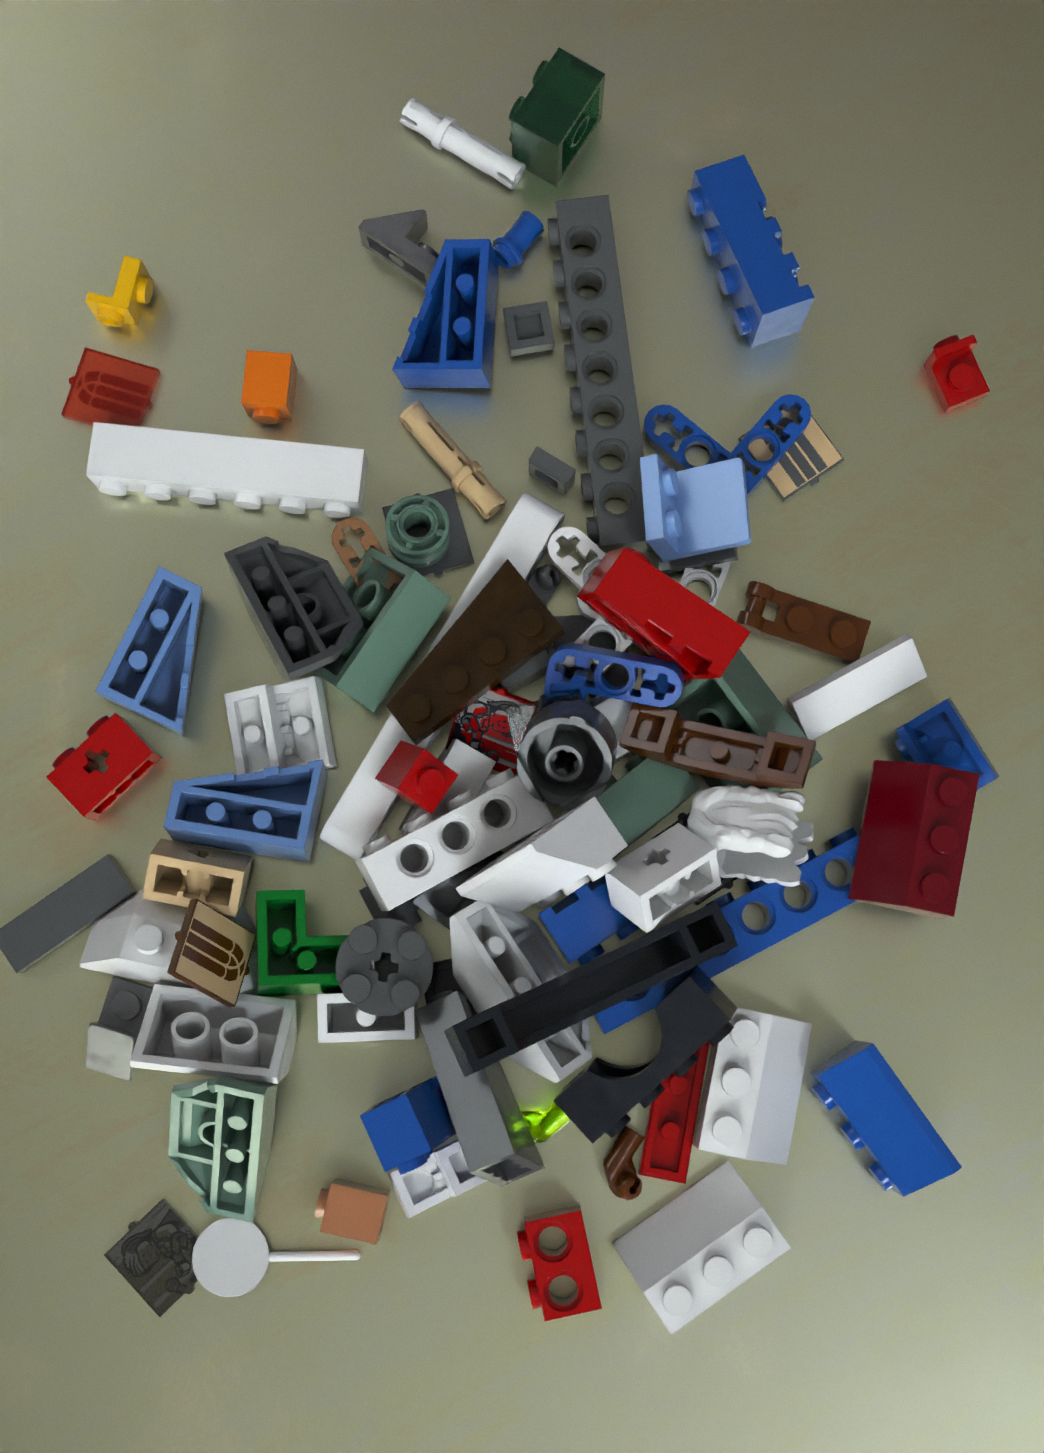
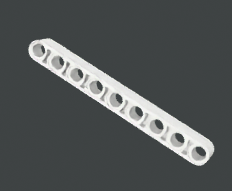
M527 492L520 497L425 658L507 559L527 582L548 550L550 537L561 527L566 515L565 513ZM392 713L320 834V840L354 860H358L366 855L362 847L377 839L400 800L399 796L374 778L400 740L415 745ZM442 727L417 746L429 751Z

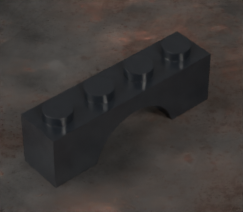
M698 965L668 991L655 1007L662 1032L661 1045L657 1055L642 1064L633 1066L615 1065L596 1057L564 1086L553 1100L592 1144L604 1133L610 1138L618 1134L630 1122L631 1118L627 1113L638 1103L643 1108L649 1106L665 1090L661 1084L663 1080L672 1072L678 1078L681 1077L699 1060L695 1052L708 1041L712 1047L716 1046L734 1028L729 1021L732 1019L737 1007Z

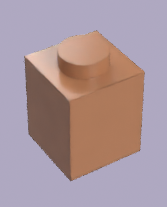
M335 1178L330 1184V1189H321L317 1201L315 1217L322 1218L320 1232L376 1245L381 1237L391 1190Z

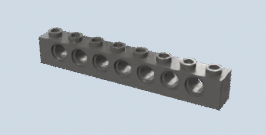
M609 195L555 201V218H548L547 225L550 246L558 245L560 260H553L555 287H563L565 302H558L561 330L569 329L571 344L564 345L565 366L567 372H575L576 387L569 388L572 415L580 414L582 430H575L578 458L586 457L588 473L580 474L583 501H592L593 517H586L587 535L605 554L624 547L627 549L633 548L639 552L652 551L653 549L646 542L640 467V457H644ZM584 244L591 247L593 251L586 255H580L575 253L572 248L576 245ZM583 286H592L599 293L593 297H584L577 290ZM595 327L602 330L605 335L598 340H591L586 338L582 332L587 328ZM600 369L606 371L611 378L606 382L597 383L592 381L588 374L593 370ZM599 412H609L614 415L617 421L610 426H601L595 422L593 417ZM612 454L619 457L623 465L615 470H609L601 466L599 459L604 455ZM618 497L623 499L629 508L623 513L615 514L608 511L604 503L610 498Z

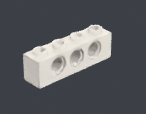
M511 768L486 780L490 789L474 797L471 790H468L445 802L449 811L433 819L431 814L427 812L404 824L408 833L391 841L389 835L386 834L362 847L366 855L355 862L380 910L390 911L554 821L545 801L543 803L531 796L523 786L519 775H514ZM488 802L496 803L502 810L503 819L498 827L490 826L484 819L483 812ZM449 823L458 826L463 835L462 843L456 850L447 847L442 839L443 829ZM408 845L417 848L422 856L421 866L414 873L407 871L402 866L400 860L402 850Z

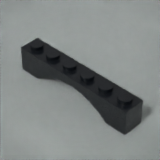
M715 901L578 968L465 1019L446 1029L444 1033L463 1075L466 1077L737 947L738 944Z

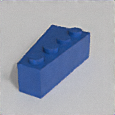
M745 155L694 171L691 189L687 191L688 204L693 216L700 215L705 229L702 230L703 243L708 255L716 256L720 267L717 271L718 281L725 296L731 295L736 309L733 310V319L738 333L741 336L746 334L752 348L801 331L814 300V295L808 284L801 287L798 285L796 272H799L800 266L793 252L785 255L782 252V230L775 217L770 216L766 218L763 213L767 208L766 197Z

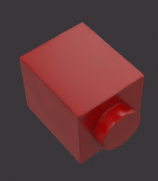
M400 740L374 779L408 804L432 814L458 774L424 748Z

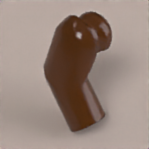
M625 1126L605 1155L603 1168L609 1188L616 1197L629 1201L636 1199L642 1191V1182L637 1176L632 1157L644 1137L630 1127Z

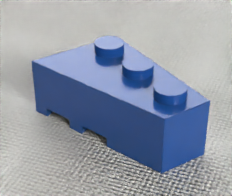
M445 239L424 290L426 296L417 318L413 317L408 329L410 335L401 357L397 356L392 368L404 388H491L499 260L490 239Z
M437 1075L373 1105L360 1115L384 1171L387 1172L397 1167L400 1175L427 1163V1159L433 1153L432 1150L456 1134Z

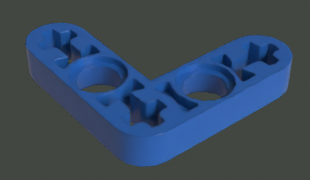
M788 394L781 396L731 453L671 405H658L648 411L644 420L643 434L649 445L679 470L698 467L689 464L685 457L686 449L695 444L703 445L708 449L710 460L707 464L741 458L745 467L749 469L745 473L747 497H749L804 433L811 420V410L805 399L798 395ZM792 408H795L799 411L797 420L800 424L797 425L794 422H790L783 429L780 437L787 439L783 443L772 430L781 421L783 416L780 411L781 409L789 412ZM667 418L672 421L671 431L680 439L684 431L690 434L682 440L678 451L672 449L675 446L676 439L669 433L663 432L660 436L654 433L656 428L654 421L656 419L662 423ZM766 424H769L772 430L765 428L764 426ZM758 439L766 440L773 448V456L767 461H757L749 454V444ZM751 471L758 473L757 476H753Z
M566 643L559 646L549 660L541 709L557 699H566L568 701L580 699L587 701L588 694L655 707H667L679 699L684 687V675L675 663L667 660L578 643ZM567 656L575 657V665L589 668L592 659L599 660L594 672V682L587 680L591 671L577 669L573 676H568L565 674V667L558 665V663H563ZM611 663L621 664L629 673V681L622 686H613L605 680L603 669ZM638 668L645 669L642 679L657 680L659 673H664L668 675V683L675 685V687H668L665 694L657 692L656 684L645 681L642 682L640 690L633 689L638 677ZM560 750L563 754L567 753L565 750ZM569 753L572 759L576 757L574 753Z

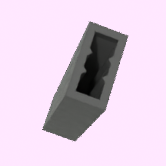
M449 990L433 995L429 998L428 1004L416 1009L415 1013L469 1173L499 1186H504L545 1168L500 1062L498 1061L464 1077L444 1033L446 1029L477 1014L470 1001L459 991Z

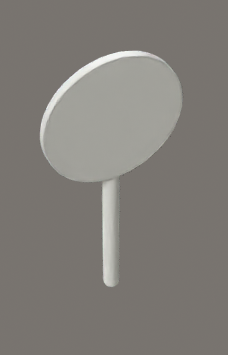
M224 1218L212 1223L200 1234L193 1248L192 1266L197 1280L206 1290L221 1297H237L251 1291L260 1283L267 1271L269 1262L358 1260L360 1252L358 1250L269 1252L267 1240L256 1225L235 1218Z

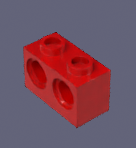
M580 1204L525 1216V1230L517 1231L522 1260L532 1259L536 1277L527 1280L532 1308H542L545 1321L602 1309ZM551 1226L562 1229L567 1236L565 1244L555 1251L545 1249L539 1242L541 1232ZM558 1276H569L576 1282V1290L569 1298L559 1299L550 1292V1283Z

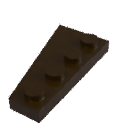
M507 559L388 702L386 707L417 746L565 634L564 629Z

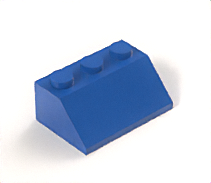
M855 1040L810 1073L817 1082L816 1085L811 1087L814 1094L828 1111L835 1107L845 1122L840 1127V1130L856 1151L862 1147L874 1162L868 1169L885 1192L892 1188L894 1192L904 1197L950 1176L962 1168L873 1043Z

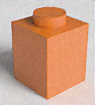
M247 350L241 403L248 417H253V420L264 424H277L280 422V419L292 420L298 370L292 354Z

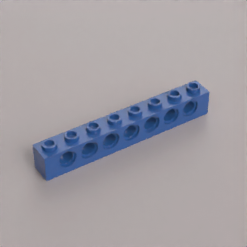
M852 827L829 839L828 841L832 849L818 856L815 855L813 849L808 850V860L796 865L802 871L800 885L806 892L805 903L800 908H794L785 901L784 889L786 886L776 882L768 884L762 880L747 882L750 892L735 900L731 892H728L706 904L707 906L715 901L717 902L738 946L699 964L698 966L709 978H712L854 903V900L847 899L859 834L857 835L854 828ZM829 861L840 862L846 869V880L841 886L831 884L826 878L825 868ZM749 903L759 905L765 912V923L758 930L750 929L743 922L742 912ZM695 967L595 1014L594 1017L602 1033L606 1034L655 1008L662 997Z

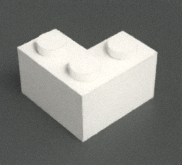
M382 953L380 960L371 962V970L378 972L379 981L387 982L389 974L398 973L399 964L391 962V954ZM343 993L317 994L318 1043L417 1039L418 1019L415 1013L417 1003L397 1015L376 1016L359 1010L344 997Z

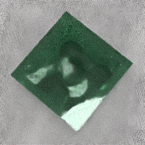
M560 47L550 61L543 60L533 77L532 84L534 86L526 97L521 95L516 100L509 114V121H511L512 127L509 141L512 143V157L524 163L526 170L555 187L558 186L602 118L605 73Z

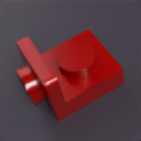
M953 335L939 341L933 346L934 351L924 364L945 413L982 399L990 392L972 352L978 343L974 335L959 339L958 335Z

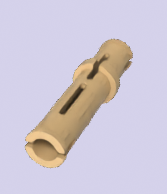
M420 401L411 404L401 413L400 423L411 432L419 444L452 480L450 485L454 490L462 492L473 503L485 520L493 517L504 507V503L507 500L482 474L483 468L477 461L472 462L461 451Z

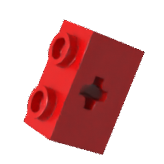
M116 712L110 718L106 715L98 719L88 729L87 735L89 737L78 748L74 749L71 747L60 754L52 764L55 769L46 776L83 817L96 821L162 759L134 727ZM99 756L106 758L105 763L108 769L104 773L98 771L99 765L96 759Z

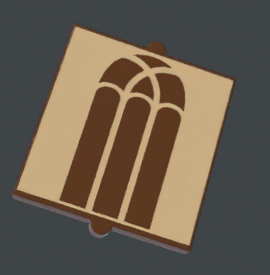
M192 899L189 902L181 930L175 933L177 943L167 973L229 1008L235 1007L244 976L250 973L248 963L256 934L200 900Z

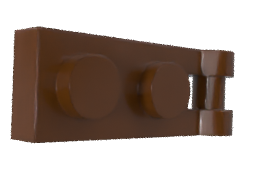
M749 582L745 596L749 599L745 611H739L736 622L751 633L847 665L860 658L871 621L776 590L765 583ZM765 605L778 609L774 622L762 617Z

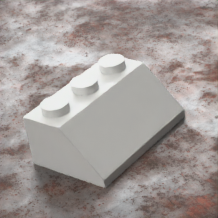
M594 796L516 843L455 889L462 897L517 912L535 903L541 910L563 894L567 896L573 893L590 879L593 882L607 874L617 866L613 857L628 845Z
M154 984L131 1056V1067L214 1077L225 1075L243 1080L278 1084L289 1073L297 1039L296 1000L239 994L236 1006L229 1008L194 988Z
M737 1008L732 1019L729 1021L734 1026L732 1031L716 1046H711L693 1145L698 1150L726 1156L787 1165L812 1024Z
M726 1160L612 1242L643 1294L671 1335L791 1249L770 1216L729 1160Z

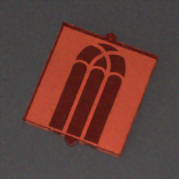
M85 347L75 377L69 378L71 388L61 415L64 418L93 426V422L141 427L147 409L149 410L153 407L150 399L160 371L158 368Z

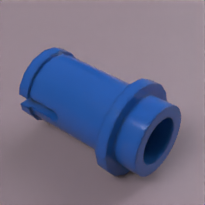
M523 211L504 236L497 237L493 241V248L499 260V265L506 269H511L513 265L519 266L523 262V253L544 231L542 222L531 212Z

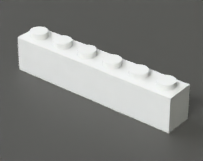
M93 422L86 475L96 487H99L100 492L114 496H124L127 490L144 492V496L156 500H170L171 495L188 496L191 502L203 505H213L216 503V499L233 501L235 506L244 509H259L261 504L277 505L279 510L292 514H303L307 508L323 510L324 515L333 518H349L350 513L362 514L368 460L365 450L358 448Z

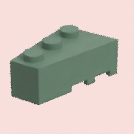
M637 754L624 766L629 771L618 781L613 774L611 775L609 782L602 794L597 798V801L628 846L626 848L645 835L700 789V786L687 771ZM566 809L557 819L573 809ZM619 852L616 856H614V857H613V860H614L616 857H618V855H619L621 852Z

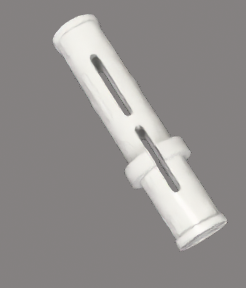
M414 97L407 102L402 111L404 116L400 117L401 124L432 141L431 146L440 151L444 148L455 154L465 162L507 186V188L513 190L523 175L522 172L526 168L524 163L519 162L513 157L511 158L498 148L466 131L457 124V119L447 114L444 117Z

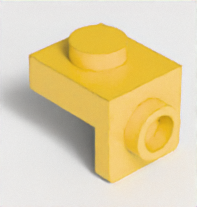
M124 256L113 297L88 292L85 302L94 316H96L95 318L103 324L113 327H121L122 323L138 326L143 304H148L152 297L153 279L150 277L141 259Z

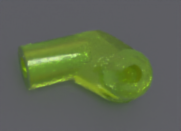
M555 1102L545 1111L521 1110L535 1143L546 1142L570 1121L568 1116Z

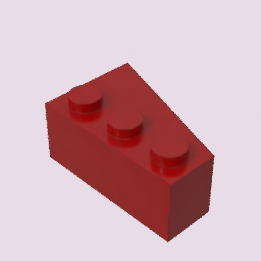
M624 547L607 552L577 595L579 599L652 658L675 663L681 669L684 680L720 678L751 633L748 629L652 566L645 555L633 548L627 549Z

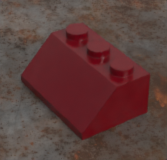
M874 760L847 899L938 919L954 917L980 774L935 764Z

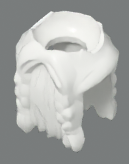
M734 784L713 786L699 791L692 799V810L687 819L688 830L716 848L720 878H747L753 882L762 880L768 884L776 882L782 886H797L800 884L802 871L796 865L804 863L809 858L808 847L802 844L810 843L814 839V824L809 821L799 820L796 813L803 811L806 798L803 794L794 790L774 792L767 789H759L752 785L743 788Z

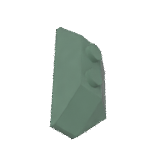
M224 1075L173 1086L170 1103L168 1157L186 1183L201 1196L199 1202L206 1212L253 1223L271 1152L277 1084L243 1080Z

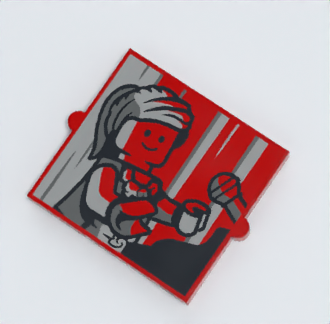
M501 686L499 689L494 687L454 717L445 749H448L453 739H458L496 761L492 768L493 770L503 772L511 768L514 775H516L519 746L529 722L537 712L539 704L509 693L505 686Z

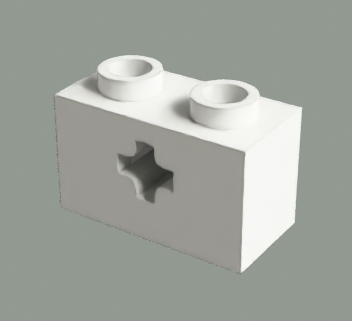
M680 823L616 861L617 866L605 874L611 906L646 933L722 885L716 848Z

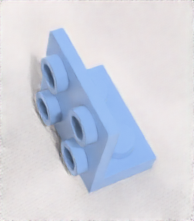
M658 454L640 457L646 542L663 562L747 545L751 542L745 466L741 458L729 459L675 472L673 468L669 469Z

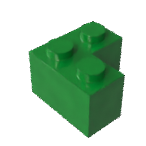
M305 890L257 891L255 901L257 996L343 993L336 977V958L342 942L349 935L306 936Z

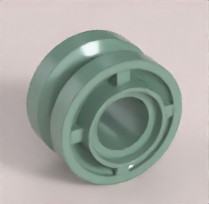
M411 495L396 502L389 510L385 521L387 543L391 554L397 561L408 567L425 568L437 563L444 557L450 545V522L445 508L438 501L424 495ZM415 526H423L429 530L428 534L419 538L412 537L407 532Z

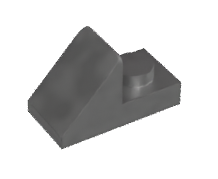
M415 210L363 220L359 225L362 245L426 287L439 256L433 248L425 243L420 242L416 245L428 229L426 211Z
M113 976L98 1022H90L88 1027L86 1068L132 1081L136 1068L131 1067L130 1060L153 987Z

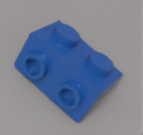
M951 698L942 701L895 729L899 736V739L895 741L896 746L907 762L935 764L978 773L980 775L977 790L999 777V774Z

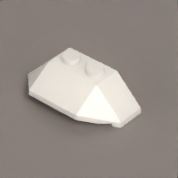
M142 888L94 921L79 963L80 968L152 984L193 988L167 973L177 943L175 933L181 930L188 907L142 899L144 888ZM241 906L236 917L225 915L256 934V929L243 906ZM255 939L248 963L250 973L244 976L239 994L257 996Z
M476 901L449 918L453 976L477 1014L568 972L537 923L517 911ZM589 1018L507 1058L557 1083L592 1058V1048L589 1045Z

